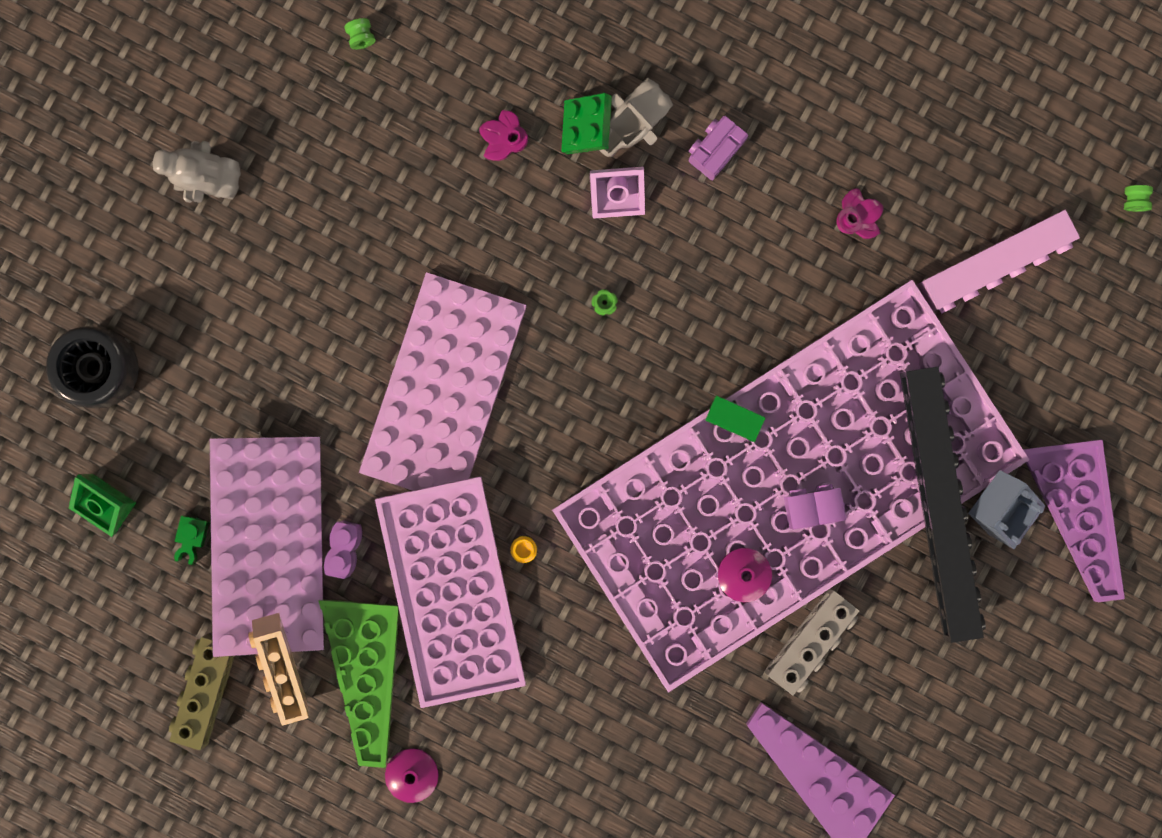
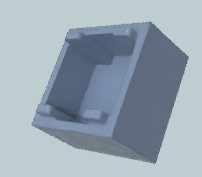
M999 470L968 514L991 537L1015 549L1021 543V539L1039 514L1044 511L1045 505L1025 482Z

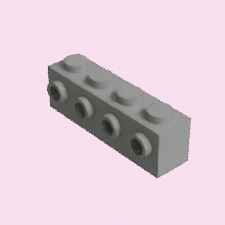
M828 589L764 672L791 695H794L796 692L800 693L808 684L809 680L807 678L811 672L818 671L825 662L823 657L829 649L832 651L839 645L842 639L840 635L846 628L849 630L858 619L856 615L859 610L834 590Z

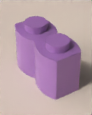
M830 483L816 486L817 491L807 493L806 488L790 490V496L784 497L789 529L794 530L845 521L846 515L841 488H833V484Z
M346 521L335 523L330 533L331 549L327 553L324 562L325 575L342 579L351 576L357 563L355 550L360 545L362 539L361 524Z

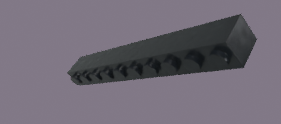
M939 366L900 373L943 638L950 643L984 638L983 630L986 629L984 616L979 612L978 603H981V594L979 588L975 587L974 582L977 570L974 560L970 558L969 549L972 548V540L970 534L966 533L967 511L962 506L960 495L963 494V486L961 480L957 479L958 457L953 452L951 444L954 441V432L951 425L948 426L947 415H949L950 409L947 399H944L942 390L945 387V378L943 373L939 372Z

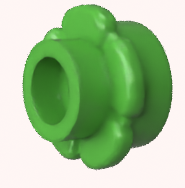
M600 290L597 295L593 296L592 306L595 307L597 314L603 316L615 312L618 300L614 293H610L608 290ZM606 300L607 305H603L602 302Z

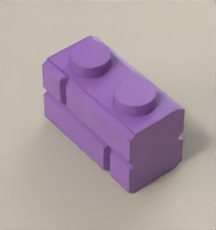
M723 116L720 121L714 119L705 131L708 133L703 141L698 139L689 150L691 153L689 162L712 181L748 137L745 131L736 126L726 116Z

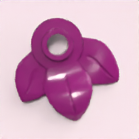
M502 110L499 115V121H487L479 128L481 136L489 143L484 153V157L488 160H504L511 152H520L527 146L528 134L520 127L519 118L511 111ZM514 135H518L517 140L515 142H511V138Z
M858 188L849 191L842 199L843 210L837 216L838 229L846 234L856 233L864 239L876 237L880 234V230L875 221L883 213L882 203L875 199L864 200ZM848 217L853 220V223L848 220Z

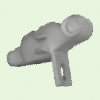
M647 78L625 100L618 94L612 96L611 104L615 109L610 117L609 149L599 151L607 157H613L618 150L630 148L642 139L649 145H652L657 140L656 135L651 129L673 106L669 95L660 89L658 83Z
M193 141L190 149L182 148L174 152L161 149L156 151L153 159V170L157 174L167 176L170 183L174 184V190L184 191L183 199L189 203L192 201L202 202L204 193L217 198L233 199L239 189L238 180L241 176L239 162L210 154L211 145L207 141H202L201 143Z

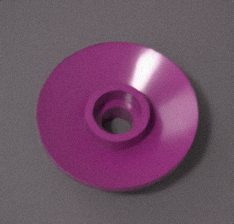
M739 548L728 553L721 561L718 569V581L723 592L731 599L739 602H752L762 597L769 589L772 581V570L768 560L760 552L750 548ZM744 571L751 573V578L748 581H743L741 578Z
M414 748L405 749L395 754L389 761L385 771L386 785L391 794L397 799L408 803L419 802L429 797L436 788L439 776L434 759L428 753ZM409 773L413 774L415 781L408 782L406 775Z

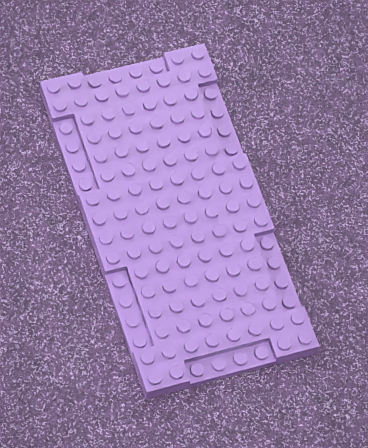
M913 280L907 282L725 399L765 417L755 442H751L705 421L709 412L707 410L552 509L668 692L925 528L900 373L939 366V372H942L944 375L945 387L942 388L944 399H947L950 409L949 415H947L948 426L951 425L954 432V441L951 442L952 450L957 454L959 463L958 468H956L957 479L961 480L963 486V494L960 495L961 504L987 488L999 470L1008 474L1029 461L1028 456ZM830 483L833 484V488H841L846 515L845 521L801 529H789L784 497L790 496V490L806 488L807 493L817 491L816 486ZM739 548H750L760 552L768 560L772 570V581L769 589L762 597L752 602H739L731 599L723 592L718 581V569L721 561L728 553ZM744 571L741 575L742 580L748 581L751 578V573Z

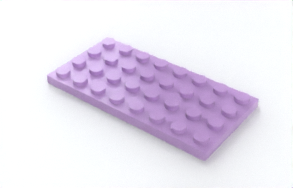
M426 272L359 473L412 491L469 479L527 306Z
M320 437L210 439L213 657L258 654L256 648L252 649L248 632L253 631L252 620L276 613L280 614L291 652L324 650L323 612L319 604V600H323Z
M479 476L376 498V507L420 707L424 708L526 686L482 477Z

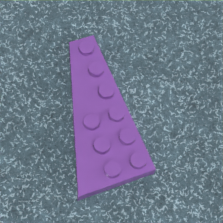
M1103 440L1023 449L1029 458L1026 464L1095 602L1125 599Z
M760 702L746 725L830 837L867 838L895 795Z

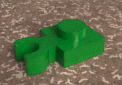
M185 515L180 517L175 542L182 543V545L175 552V561H181L183 553L186 552L190 557L188 564H195L197 561L195 547L201 548L204 546L210 521Z

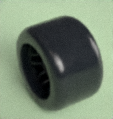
M84 326L65 332L54 342L47 356L46 373L52 389L64 401L75 406L100 409L120 403L131 393L138 379L139 364L134 349L123 337L102 328ZM100 363V371L96 375L94 369Z

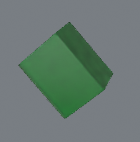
M78 474L75 477L69 509L113 537L136 502L94 474Z

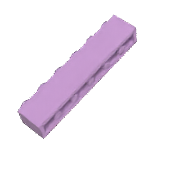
M1064 210L917 284V287L932 311L934 312L939 309L942 314L956 307L954 301L963 298L966 302L980 295L977 291L978 289L986 286L989 290L1003 283L1002 277L1010 274L1011 278L1025 272L1024 266L1031 262L1037 266L1050 259L1049 253L1056 250L1059 255L1073 248L1071 242L1080 237L1069 215Z

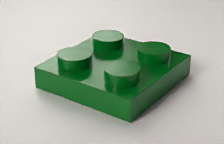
M603 93L564 100L562 153L575 154L609 149L611 95Z

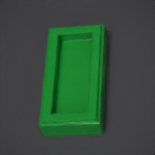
M715 396L705 418V421L751 442L756 441L765 417L719 396Z

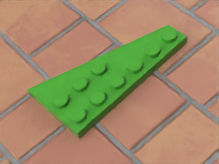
M319 600L320 609H322L325 620L326 633L328 634L332 649L331 654L340 691L345 703L346 716H348L351 737L358 765L386 768L399 607L398 605Z

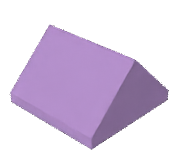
M644 167L590 171L593 218L645 215Z

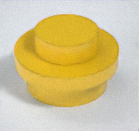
M518 537L511 545V555L520 563L530 562L537 554V545L530 537Z

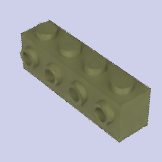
M211 634L197 639L194 645L193 665H189L185 674L187 685L185 691H181L177 700V706L180 708L177 717H173L169 726V732L172 733L170 742L196 750H202L209 743L235 657H213Z

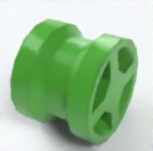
M355 19L344 26L346 33L350 36V48L356 50L363 49L376 42L374 35L369 30L371 27L369 19Z
M1147 185L1125 187L1127 201L1124 203V210L1133 212L1151 210L1152 202L1150 201V195L1153 194V187Z

